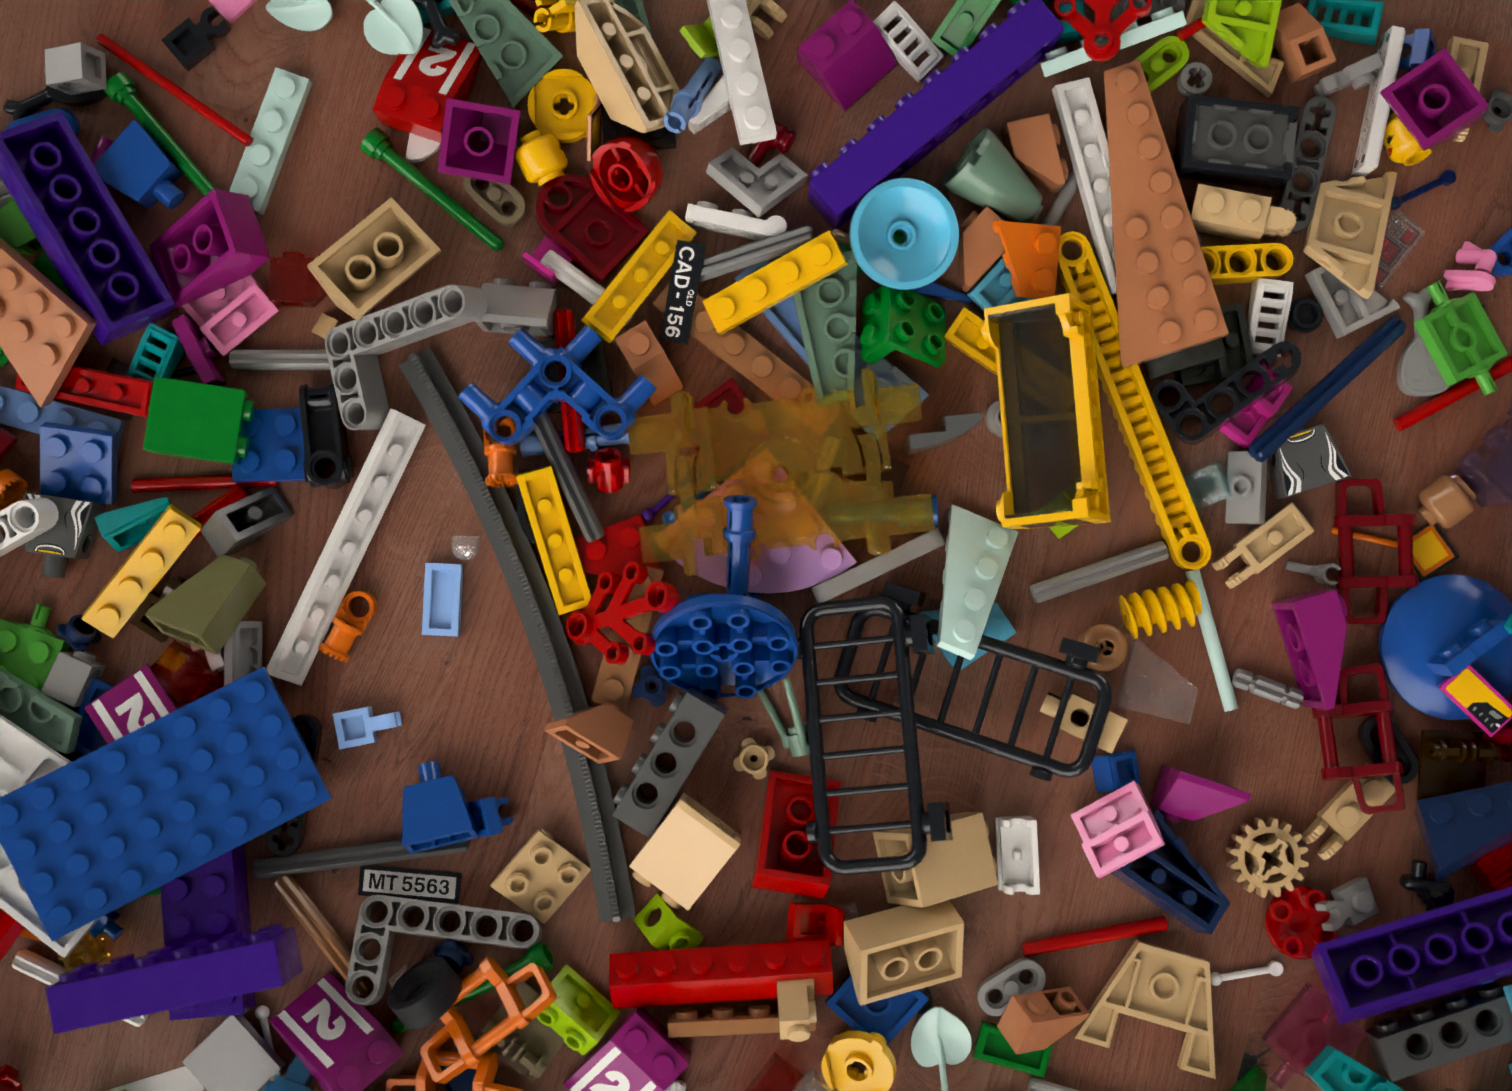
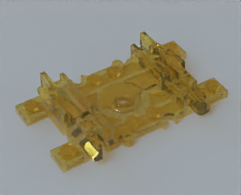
M868 368L861 369L865 405L859 406V408L855 406L854 390L833 391V394H826L820 402H817L818 396L816 391L812 388H804L799 394L802 404H796L791 399L752 403L747 398H744L743 411L740 414H731L728 411V402L726 400L718 408L703 406L702 408L695 409L694 399L689 393L676 391L675 395L670 399L672 413L636 417V421L628 429L631 455L666 452L668 493L672 496H679L681 501L680 505L673 507L675 523L639 527L643 563L683 559L685 574L688 576H699L695 539L703 538L705 556L725 555L728 552L727 540L723 536V528L727 526V507L724 506V498L730 495H748L757 499V507L753 508V528L756 529V536L750 544V547L756 548V554L750 555V560H756L761 556L762 549L759 544H764L769 549L808 545L816 551L818 549L816 541L822 534H828L833 538L834 548H838L843 541L867 538L868 552L871 555H885L891 550L890 535L934 531L931 493L894 498L892 481H881V472L891 471L886 426L922 421L918 384L877 388L875 373ZM806 394H811L813 396L811 401H806L804 399ZM872 427L878 440L883 464L880 461V453L875 435L866 434L857 435L864 453L866 465L862 466L859 447L851 430ZM700 448L698 459L696 454L679 456L680 450ZM777 468L787 470L788 476L784 481L780 482L774 478V472ZM842 468L843 477L867 474V481H841L836 473H817V470ZM744 479V482L727 485L722 496L717 495L707 499H697V494L721 491L720 482Z

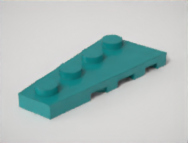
M1329 1044L1304 1070L1306 1075L1322 1091H1405Z

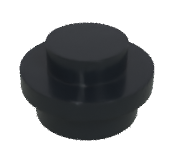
M1307 297L1291 302L1287 325L1294 332L1300 334H1307L1316 330L1323 318L1320 305L1315 300Z

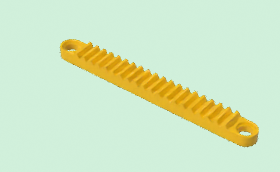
M1074 231L1066 232L1060 236L1057 268L1060 283L1065 288V294L1073 295L1092 308L1097 375L1102 381L1103 391L1108 396V403L1113 409V416L1118 422V429L1123 434L1124 444L1129 449V456L1134 462V469L1139 474L1140 484L1145 489V496L1150 502V509L1155 515V522L1160 527L1161 537L1165 540L1174 563L1184 570L1200 569L1210 560V543L1139 365L1122 369L1120 363L1118 313L1092 247L1083 234ZM1071 241L1078 244L1081 254L1077 260H1068L1063 256L1061 249L1064 243ZM1187 542H1194L1200 548V557L1193 563L1186 561L1182 556V547Z

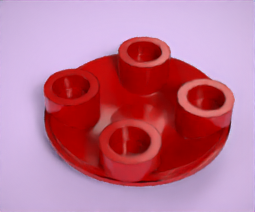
M1297 885L1293 886L1294 890L1292 892L1284 889L1281 891V897L1274 896L1265 914V929L1270 942L1279 952L1294 959L1312 958L1311 952L1317 944L1337 939L1338 932L1337 930H1323L1321 924L1329 920V911H1316L1314 904L1320 901H1329L1325 894L1312 887Z

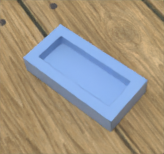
M425 563L422 635L460 636L463 564Z

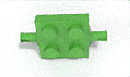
M1440 280L1426 287L1436 307L1431 310L1429 315L1413 323L1447 387L1465 378L1474 377L1483 396L1498 390L1499 388L1496 386L1488 370L1497 360L1505 357L1508 353L1475 292L1473 291L1461 298L1449 299Z
M36 603L30 624H20L9 619L0 618V667L41 691L59 652L68 651L70 645L66 643L64 638L55 636L50 630L45 628L52 607Z

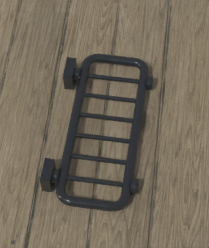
M886 582L882 596H889L898 601L904 609L907 625H911L910 615L917 614L910 612L912 605L922 607L926 593L892 582ZM884 610L855 613L851 619L845 640L861 638L865 623L870 617L878 616L892 621L890 614ZM931 618L933 634L938 636L939 621ZM892 623L888 635L893 634ZM982 635L978 649L996 654L973 731L944 722L964 661V657L959 655L956 658L938 719L915 713L917 729L1030 766L1031 771L1029 775L1051 782L1053 775L1073 778L1081 776L1090 768L1111 707L1113 693L1110 683L1102 674L1087 668L1089 661L1093 663L1098 662L1102 648L1063 637L1059 652L1067 654L1064 661ZM893 642L885 643L876 673L884 672ZM858 646L842 648L834 678L849 676ZM919 655L912 677L913 696L915 695L927 655ZM1003 657L1032 666L1008 743L979 734ZM1039 668L1068 677L1043 755L1015 746ZM881 680L873 681L869 697L851 691L848 684L834 685L835 692L841 701L857 708L856 712L900 708L876 700ZM1078 680L1090 684L1096 689L1097 700L1077 760L1072 763H1065L1050 757L1074 681ZM901 715L884 717L901 723ZM869 718L864 720L876 722L877 718Z
M870 596L821 602L807 609L800 620V637L797 638L798 654L796 660L802 659L815 821L807 822L806 833L809 844L817 843L819 857L824 866L833 873L840 875L912 869L922 862L926 854L927 834H931V842L953 840L949 802L928 803V811L924 812L909 647H913V652L918 655L935 654L932 620L926 614L910 615L911 625H907L904 609L898 601L889 596ZM884 610L891 616L893 634L815 643L814 624L820 617ZM894 642L896 671L818 679L815 650ZM897 678L900 708L821 716L820 686ZM901 715L903 745L824 753L822 723ZM904 753L907 783L827 790L825 760ZM908 790L909 821L830 826L828 797ZM911 828L913 844L911 851L906 855L840 860L836 858L832 850V834Z

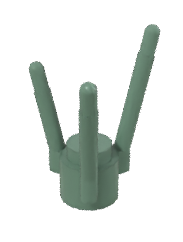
M786 677L783 682L794 725L788 727L789 734L765 691H759L758 695L781 737L783 748H790L792 757H800L810 754L807 722L802 723L791 680Z

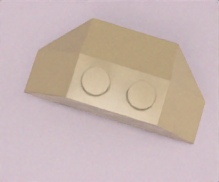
M577 0L575 3L577 57L610 119L642 133L665 127L663 122L664 116L672 107L673 97L679 91V87L646 26L626 9L615 4L614 0Z

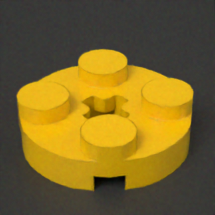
M556 69L542 76L543 79L535 87L533 86L528 96V113L532 123L537 130H540L542 135L554 134L559 143L562 144L573 143L586 138L588 114L594 108L596 96L592 83L585 79L582 74L571 69ZM562 98H567L569 104L574 105L573 110H569L566 115H561L560 111L554 110L555 105L561 104Z
M847 1031L832 1037L821 1064L824 1080L833 1091L835 1088L838 1091H888L894 1081L897 1070L895 1057L887 1046L886 1039L879 1033H867L864 1031ZM854 1061L861 1062L866 1066L864 1073H859L858 1068L851 1067L850 1064H853Z

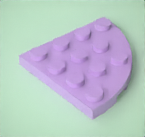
M768 449L760 453L654 538L665 552L680 565L699 577L726 587L728 547L727 540L723 536V528L727 526V507L724 506V498L730 495H748L757 499V507L753 508V528L756 529V536L750 544L748 592L769 594L808 588L841 574L857 563Z

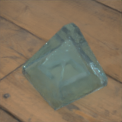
M1222 461L1183 476L1196 510L1231 496Z

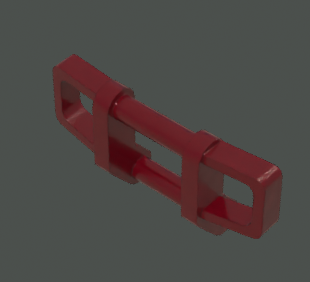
M1345 479L1338 481L1335 485L1334 527H1338L1339 567L1341 568L1339 570V577H1336V582H1338L1336 588H1338V595L1343 597L1347 606V616H1344L1347 624L1384 623L1386 620L1388 587H1418V576H1414L1412 525H1416V514L1385 515L1382 484L1378 479ZM1366 486L1371 490L1374 515H1346V491L1348 487ZM1397 526L1399 576L1355 577L1353 527ZM1349 588H1376L1375 614L1372 617L1355 618L1351 615Z
M1380 664L1343 668L1340 671L1341 705H1335L1333 709L1329 710L1312 708L1313 719H1317L1324 764V768L1321 769L1322 780H1352L1360 810L1364 814L1401 812L1406 807L1401 774H1404L1403 762H1398L1391 712H1394L1393 700H1389L1384 668ZM1377 674L1381 700L1349 704V678L1354 675ZM1376 715L1383 763L1339 767L1332 719ZM1393 776L1396 802L1392 805L1368 806L1360 779Z

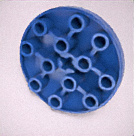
M1465 575L1433 576L1419 581L1418 587H1408L1388 608L1386 620L1381 624L1378 636L1380 665L1384 668L1386 680L1392 690L1407 705L1423 714L1450 720L1469 719L1437 686L1447 676L1454 677L1470 665L1507 699L1512 693V636L1503 626L1512 613V603L1492 585Z
M748 592V596L716 593L687 594V601L679 603L669 612L664 613L655 623L651 632L656 645L650 657L659 675L685 691H688L693 686L714 700L719 697L753 698L757 692L771 687L783 679L794 666L798 654L797 634L791 621L780 610L761 601L760 593ZM721 685H735V692L721 693Z

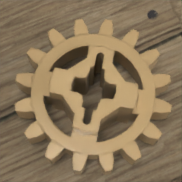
M1258 817L1253 818L1254 827H1250L1245 823L1240 824L1243 834L1239 836L1232 833L1230 837L1236 842L1235 847H1226L1225 850L1234 855L1233 860L1226 862L1227 867L1237 869V872L1232 876L1233 880L1238 883L1245 881L1243 884L1244 890L1251 893L1256 888V894L1263 898L1266 897L1268 890L1273 896L1281 897V887L1292 892L1294 887L1291 881L1294 878L1300 881L1304 879L1302 874L1298 872L1299 867L1309 866L1308 862L1301 859V855L1308 852V847L1297 845L1303 836L1298 832L1289 833L1292 825L1283 821L1278 826V819L1268 817L1266 825ZM1271 833L1270 835L1266 834L1262 840L1253 841L1255 837L1261 834ZM1287 847H1288V850H1289V862H1288L1287 856H1286V849H1287ZM1265 851L1272 856L1269 863L1262 858ZM1245 852L1249 861L1247 867L1245 865ZM1281 873L1277 878L1268 880L1270 875Z

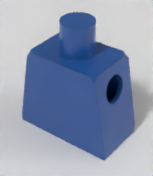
M135 120L128 125L93 165L104 183L147 209L152 208L160 201L168 209L172 210L184 199V193L174 185L175 181L181 176L182 171L152 135Z
M437 761L420 764L418 766L420 783L403 788V846L411 854L479 838V833L463 789L455 776L442 777L440 764Z

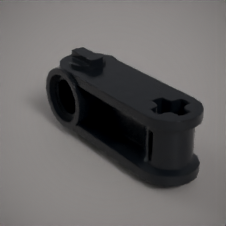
M333 381L329 385L309 387L307 384L300 385L299 403L306 462H303L305 482L310 483L312 488H340L350 483L351 478L354 477L352 457L349 456L346 426L341 419ZM334 461L336 471L330 478L325 479L322 476V467L326 462Z

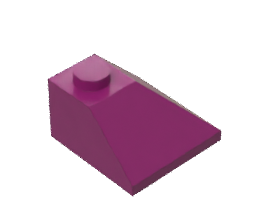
M447 98L437 172L510 184L520 111Z
M1162 764L1150 806L1158 808L1165 820L1180 824L1181 818L1195 821L1250 801L1251 793Z

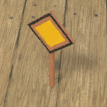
M597 93L594 108L588 114L587 161H591L592 154L601 146L602 102Z

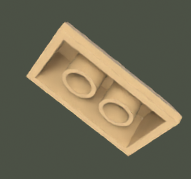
M950 900L924 908L903 905L844 921V951L860 1006L962 977L964 921Z

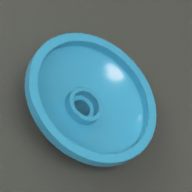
M898 178L879 184L861 199L852 216L850 244L854 257L861 269L872 280L888 288L910 290L928 285L947 270L958 248L959 226L951 204L935 187L917 179ZM895 231L903 233L905 239L902 244L895 242L893 237Z

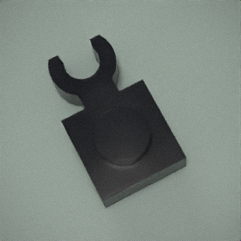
M213 6L206 8L202 12L200 22L196 25L190 18H187L161 40L188 72L215 50L210 40L214 37H224L231 30L225 21H222L218 26H211L213 19L219 15Z

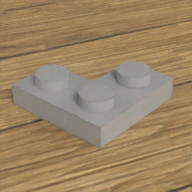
M733 147L709 162L706 173L757 217L762 216L804 185L807 174L782 153L758 169Z

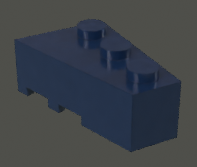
M1512 781L1417 800L1415 816L1437 884L1447 879L1450 874L1459 869L1476 863L1479 858L1495 849H1501L1512 843Z
M1158 808L1151 809L1165 845L1111 872V874L1196 933L1212 934L1230 902L1205 869L1198 865L1190 855L1181 838L1177 837L1163 820L1164 816Z

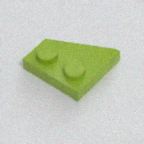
M1206 0L1202 23L1254 66L1261 69L1268 68L1282 0Z

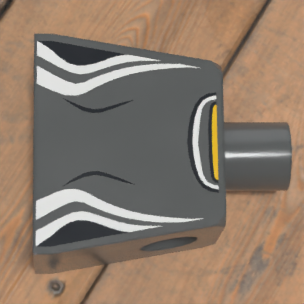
M1323 424L1306 430L1302 426L1268 457L1271 485L1275 500L1351 476L1345 461Z
M24 492L23 500L48 498L57 506L59 512L56 525L24 543V549L26 552L45 554L42 576L65 579L68 558H89L99 530L94 517L105 513L106 504ZM31 510V517L35 522L36 516L34 511Z

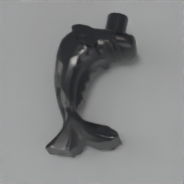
M1417 859L1412 860L1411 873L1401 874L1399 879L1400 885L1407 890L1417 892L1419 898L1423 899V903L1426 904V911L1454 904L1455 895L1452 886L1445 880L1437 884L1434 873L1427 874L1428 862Z

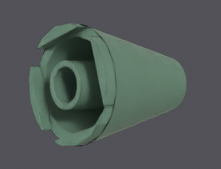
M985 128L982 129L961 151L963 156L958 163H952L941 185L947 191L983 208L988 206L996 214L1013 222H1033L1043 209V205L1040 204L1043 198L1042 194L995 133L988 128L987 130Z

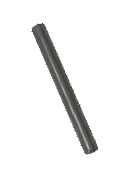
M402 840L295 853L287 856L258 858L253 861L252 869L256 879L461 853L469 850L470 841L467 840L411 854L403 846Z

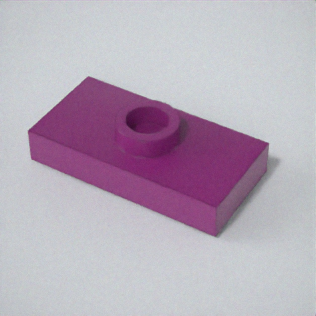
M185 315L173 319L172 325L202 384L215 386L227 384L213 358L217 356L216 349L206 336H202L196 322Z

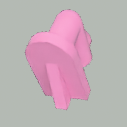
M1464 242L1462 249L1458 250L1456 254V262L1458 265H1476L1475 269L1446 270L1443 276L1448 281L1445 286L1447 292L1456 290H1492L1496 283L1495 277L1491 275L1497 260L1496 252L1491 249H1481L1471 242Z

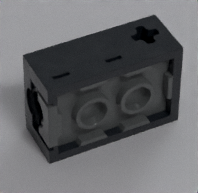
M1189 95L1179 107L1173 163L1178 178L1280 189L1292 179L1293 166L1290 165L1294 160L1297 123L1295 122L1298 120L1299 107Z

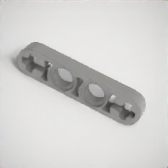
M936 528L811 588L817 603H824L945 545L944 539L939 529Z

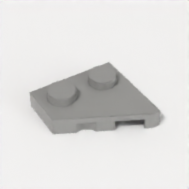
M1322 266L1305 275L1336 339L1400 308L1395 300L1387 301L1375 290L1369 299L1362 298Z

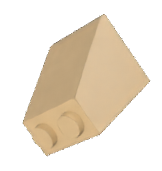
M683 792L655 829L652 836L632 860L629 866L634 870L632 876L644 886L650 887L653 884L664 892L661 895L662 899L675 909H679L682 906L689 910L741 845V834Z
M983 812L951 814L953 840L931 842V834H927V851L922 862L914 868L905 871L881 872L887 902L924 908L998 885L996 876L997 864L991 853L988 839L989 827L984 820ZM911 828L873 832L878 857L902 856L908 854L912 849Z

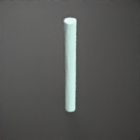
M1200 569L1185 572L1187 581L1192 580L1195 583L1201 598L1202 612L1197 617L1224 712L1238 709Z

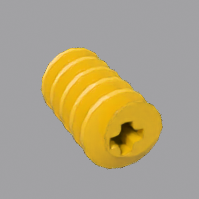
M1192 580L1186 581L1184 588L1179 583L1172 584L1170 591L1165 586L1158 587L1156 594L1150 589L1144 590L1141 597L1136 592L1130 593L1127 601L1122 595L1119 596L1121 616L1125 628L1130 632L1133 639L1138 638L1139 627H1143L1147 636H1151L1153 624H1157L1162 633L1167 632V621H1171L1175 629L1179 630L1181 629V618H1185L1190 627L1195 626L1196 615H1201L1202 612L1201 598Z

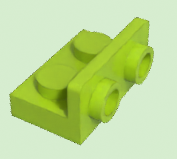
M565 964L550 982L556 992V1000L537 1015V1018L542 1024L551 1027L560 1035L569 1048L578 1051L581 1055H585L600 1041L621 1011L613 1009L611 1002L568 964Z

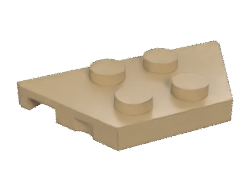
M1385 172L1383 177L1365 179V176L1350 178L1344 182L1338 180L1320 183L1303 252L1362 298L1369 299L1374 291L1397 172Z

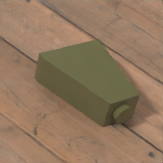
M222 554L149 608L145 616L161 633L218 655L267 583L257 572L258 566L248 558L240 556L239 559Z

